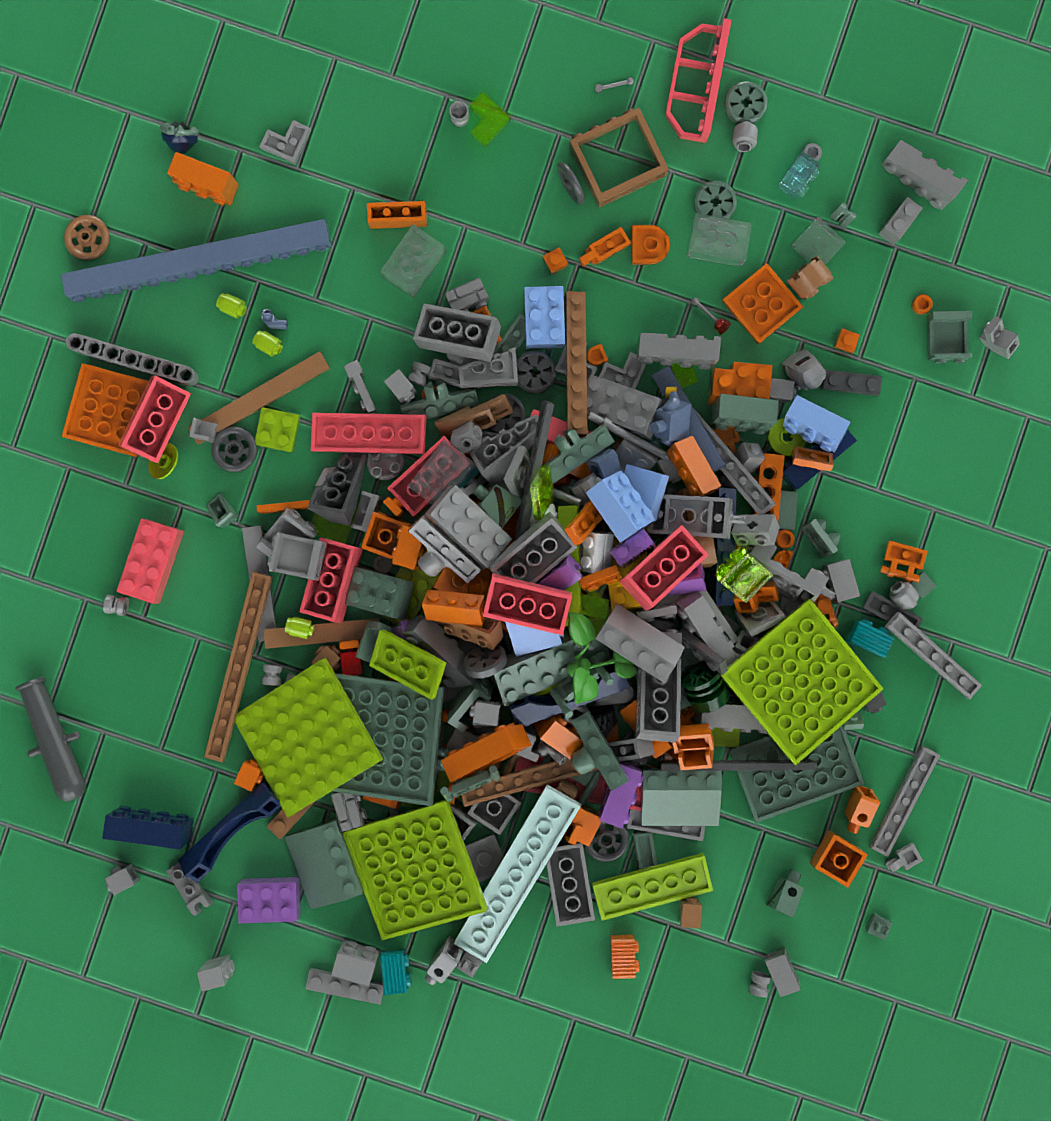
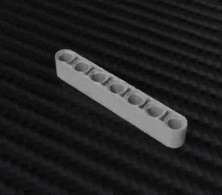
M76 333L70 334L66 339L67 347L78 354L187 386H193L199 380L198 373L195 370L182 364ZM80 340V346L75 348L76 341ZM99 345L98 352L94 353V347ZM117 350V357L112 359V352ZM136 356V361L130 364V358ZM154 361V367L149 370L148 364ZM172 366L173 372L167 375V368ZM191 372V378L185 381V374Z

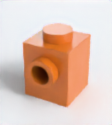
M250 759L243 762L234 784L252 792L257 784L262 783L264 774L256 760Z

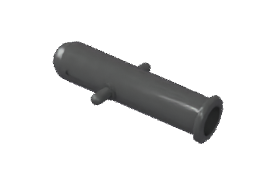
M40 677L15 687L16 691H20L38 743L36 748L27 752V755L29 757L42 755L55 794L60 800L69 802L81 797L86 790L85 779L70 746L71 741L79 739L81 734L77 731L65 734L44 684L46 678Z

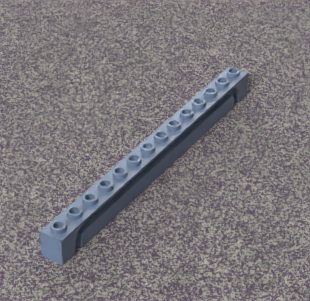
M325 219L63 273L61 278L65 297L73 302H82L85 298H101L104 296L103 294L107 293L120 294L122 290H139L141 286H158L160 282L165 281L173 283L177 282L179 278H196L198 274L211 275L222 269L223 271H231L237 266L250 267L256 262L269 263L275 258L288 259L291 257L290 255L294 254L307 255L309 251L313 250L318 252L326 251L328 247H332L328 224Z

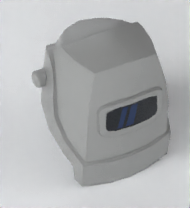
M805 349L790 355L782 363L790 381H795L794 385L797 390L807 391L816 389L825 380L826 370L816 357Z

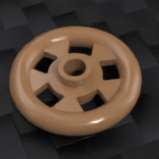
M81 215L74 218L67 225L64 233V242L66 248L74 257L81 260H94L103 255L107 250L110 234L106 224L98 217ZM82 224L84 228L77 232L75 228ZM91 224L98 227L95 232L89 228ZM88 234V239L84 240V235ZM97 236L102 237L100 245L95 244ZM77 237L79 245L74 246L72 239ZM83 247H91V252L84 253Z

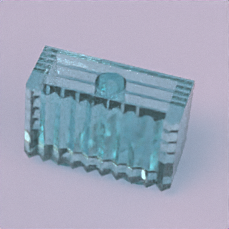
M801 152L777 188L794 200L799 196L803 197L809 189L806 186L810 180L814 182L820 173L817 169L821 164L804 152Z

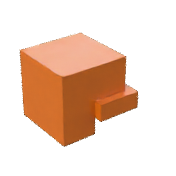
M709 723L680 726V737L676 742H672L674 753H678L680 770L712 768L714 741Z
M586 805L584 807L581 806L563 835L567 842L573 845L576 842H580L590 846L601 823L598 813Z

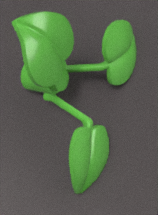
M575 612L568 613L570 636L574 643L584 646L579 654L574 656L575 660L567 665V671L573 677L575 704L595 699L599 692L597 680L590 675L589 669L614 663L617 675L622 678H630L637 673V666L613 651L614 660L591 665L588 659L581 656L590 646L589 642L595 639L594 626L584 615Z

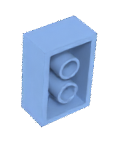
M563 286L524 287L526 349L564 348Z
M798 395L786 413L783 427H785L787 432L791 434L797 433L803 436L802 438L809 443L815 442L824 451H832L834 453L850 425V421Z
M622 471L601 480L586 492L620 543L655 520L651 510L643 503L640 494L634 490L628 477Z

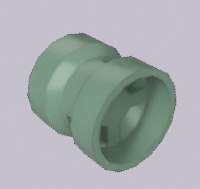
M843 202L830 217L834 221L837 220L839 226L844 230L857 215L854 212H850L848 206Z

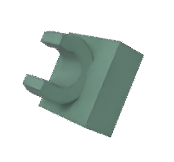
M873 913L866 931L885 940L893 922Z

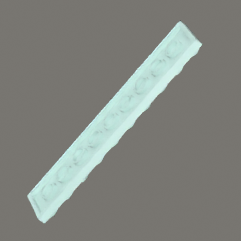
M548 784L546 785L483 892L488 910L469 916L453 944L485 963L488 962L580 809L581 804Z

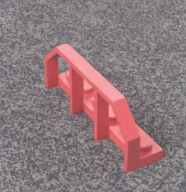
M724 18L722 25L718 26L702 23L679 40L665 117L681 139L706 143L712 127L731 19ZM701 32L716 34V38H719L718 44H714L712 56L715 57L714 63L680 58L683 44ZM679 66L709 71V75H712L711 82H707L705 94H708V97L674 91ZM672 99L703 104L701 112L705 113L704 119H700L698 127L701 135L682 130L670 112Z

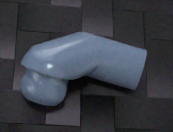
M269 309L262 311L261 319L269 329L288 328L287 320H277Z

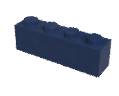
M847 429L835 453L832 451L828 453H833L834 460L857 440ZM815 442L811 443L813 446L809 448L827 452L821 449L820 445ZM789 460L784 464L782 478L795 491L821 470L805 466L801 467Z

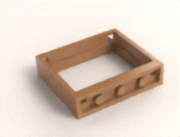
M640 108L635 110L629 109L618 118L612 117L601 126L595 125L584 134L578 133L571 138L569 148L598 208L667 176L669 171ZM636 120L658 167L601 193L579 146Z

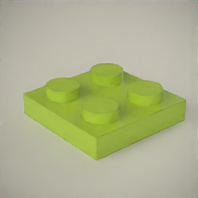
M262 407L255 437L256 445L293 453L300 415Z

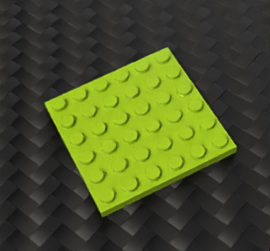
M809 598L727 667L728 671L726 673L720 674L727 685L795 766L883 690L879 682Z
M326 658L316 662L236 714L235 723L260 769H262L261 771L276 798L280 801V805L287 818L384 760Z
M447 800L342 832L382 940L473 916L488 910L453 811Z

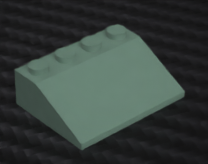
M641 767L642 775L644 776L641 784V826H719L722 771H661L658 767Z
M337 817L285 836L311 909L345 901L363 894L364 890L340 830Z

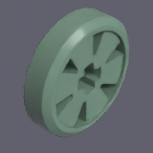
M749 81L737 83L727 93L724 102L725 112L729 119L736 124L744 121L755 124L763 117L766 111V93L756 83ZM744 100H748V103L750 104L748 105V107H744V104L741 103H743Z
M721 181L705 183L700 187L694 199V209L697 216L705 223L712 225L722 224L729 220L737 205L734 190L728 184ZM714 199H718L717 202H720V204H718L717 207H714L713 203L710 202H713Z

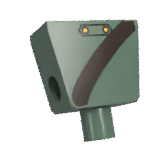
M480 484L473 491V494L481 500L477 506L501 528H503L522 501L498 485H494L489 490H486Z
M791 869L787 879L779 877L766 906L794 917L804 890L803 887L797 885L801 874Z

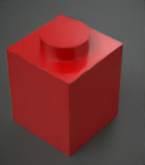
M356 648L345 649V652L340 653L343 674L359 675L365 673L363 660L356 658Z

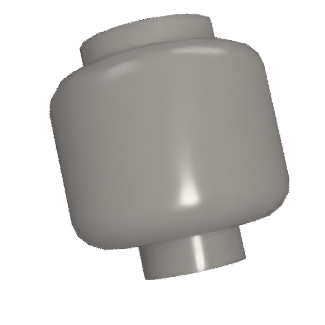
M748 121L736 125L733 129V146L740 152H749L757 145L758 128Z
M899 581L891 587L890 599L902 610L912 609L917 605L919 593L909 582Z

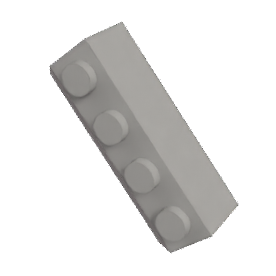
M549 512L501 552L491 564L490 570L494 574L536 583L578 546L574 545L562 524Z
M616 604L595 637L596 640L665 683L685 648L619 604Z

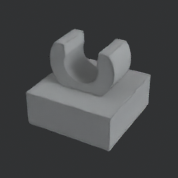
M465 951L456 968L473 978L483 961Z

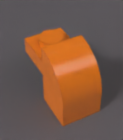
M755 577L744 581L737 587L733 600L738 613H757L760 602L779 601L780 594L776 582H760L759 578Z

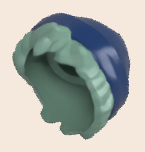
M174 121L173 123L167 122L160 125L163 141L174 152L185 154L198 142L199 130L196 127L186 126L183 121L180 124Z

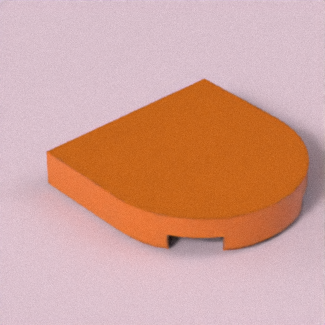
M632 225V265H652L661 262L667 256L670 249L669 236L656 225Z

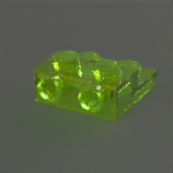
M741 547L739 550L735 549L730 554V560L726 564L722 563L717 567L715 576L722 585L747 603L773 574L752 554Z

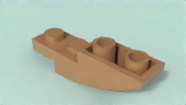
M502 394L472 409L467 406L434 421L442 437L451 438L452 430L470 420L475 426L477 425L483 430L496 425V420L513 413V409L506 395Z

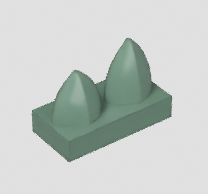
M814 519L803 525L801 530L821 557L825 558L838 550L837 545L840 540V534H826V520Z

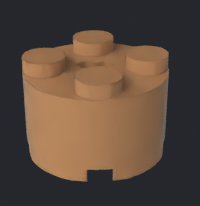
M818 255L811 258V263L802 265L790 276L791 279L787 280L788 284L801 299L806 300L808 297H813L819 291L818 287L823 284L826 285L834 278L831 275L832 272Z

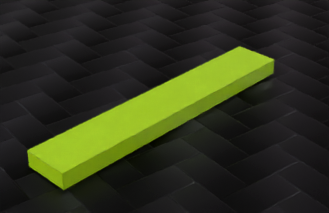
M558 506V521L564 528L577 516L579 506ZM579 544L570 554L580 564ZM578 580L565 590L572 593L568 613L582 614L581 584ZM567 616V620H566L565 626H568V624H569L568 616Z

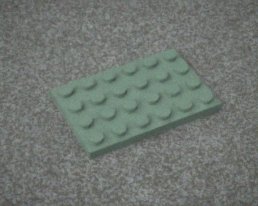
M842 726L804 758L815 761L817 763V770L737 771L755 823L864 785L849 739ZM769 735L729 749L732 760H788V757Z

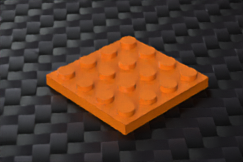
M82 363L61 437L138 457L137 454L118 446L149 381Z

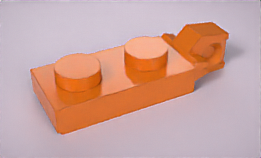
M620 227L589 245L585 250L586 254L579 258V262L582 267L591 262L593 265L599 264L630 246L631 242L623 228Z

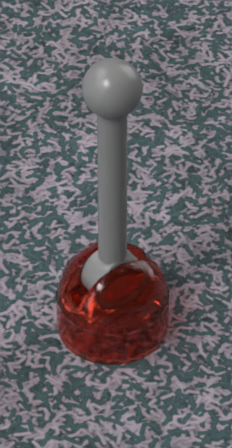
M698 298L692 299V304L697 305L715 322L714 328L720 336L731 326V323L726 319L714 317L699 303Z

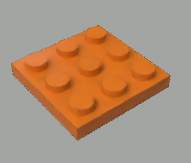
M767 263L722 300L724 305L758 345L803 308V305Z

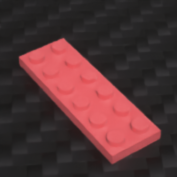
M312 413V452L425 454L426 415Z

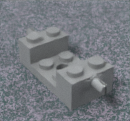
M664 495L656 522L653 521L648 525V533L670 535L675 529L683 525L692 536L730 539L733 523L745 524L744 520H738L745 519V516L733 514V499ZM688 510L694 513V518L690 522L684 519V514Z
M775 545L742 546L750 551V555L740 571L752 578L758 577L760 582H776L779 594L795 604L801 605L808 598L814 603L821 594L830 600L834 597L835 593L826 588L829 577L825 576L823 572L811 568L803 579L798 573L791 572L783 567L781 563L771 560L777 549Z

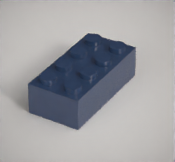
M120 806L105 816L102 839L180 850L191 842L194 818H188L186 814L172 816L169 815V812L165 811L150 813L149 809H138L136 811L131 810V807Z

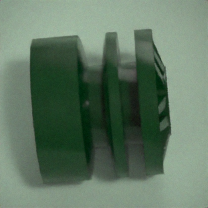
M706 662L692 665L681 675V685L687 694L691 708L695 712L710 713L723 707L728 702L730 693L725 681L720 676V673L712 671Z

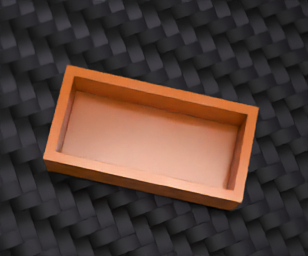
M510 723L506 726L504 724L496 727L493 733L483 734L478 737L477 741H470L462 745V749L448 752V757L442 759L441 762L449 781L453 782L462 778H469L473 773L485 770L532 745L522 724L514 725V723Z

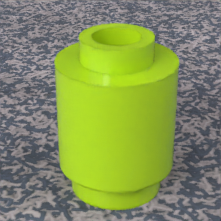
M222 293L217 299L216 307L221 312L236 319L245 315L247 310L245 301L228 293Z
M259 330L252 341L257 349L271 357L279 355L283 348V345H281L282 341L266 331L262 332Z
M288 617L285 633H289L290 636L308 639L309 636H313L315 625H312V620Z

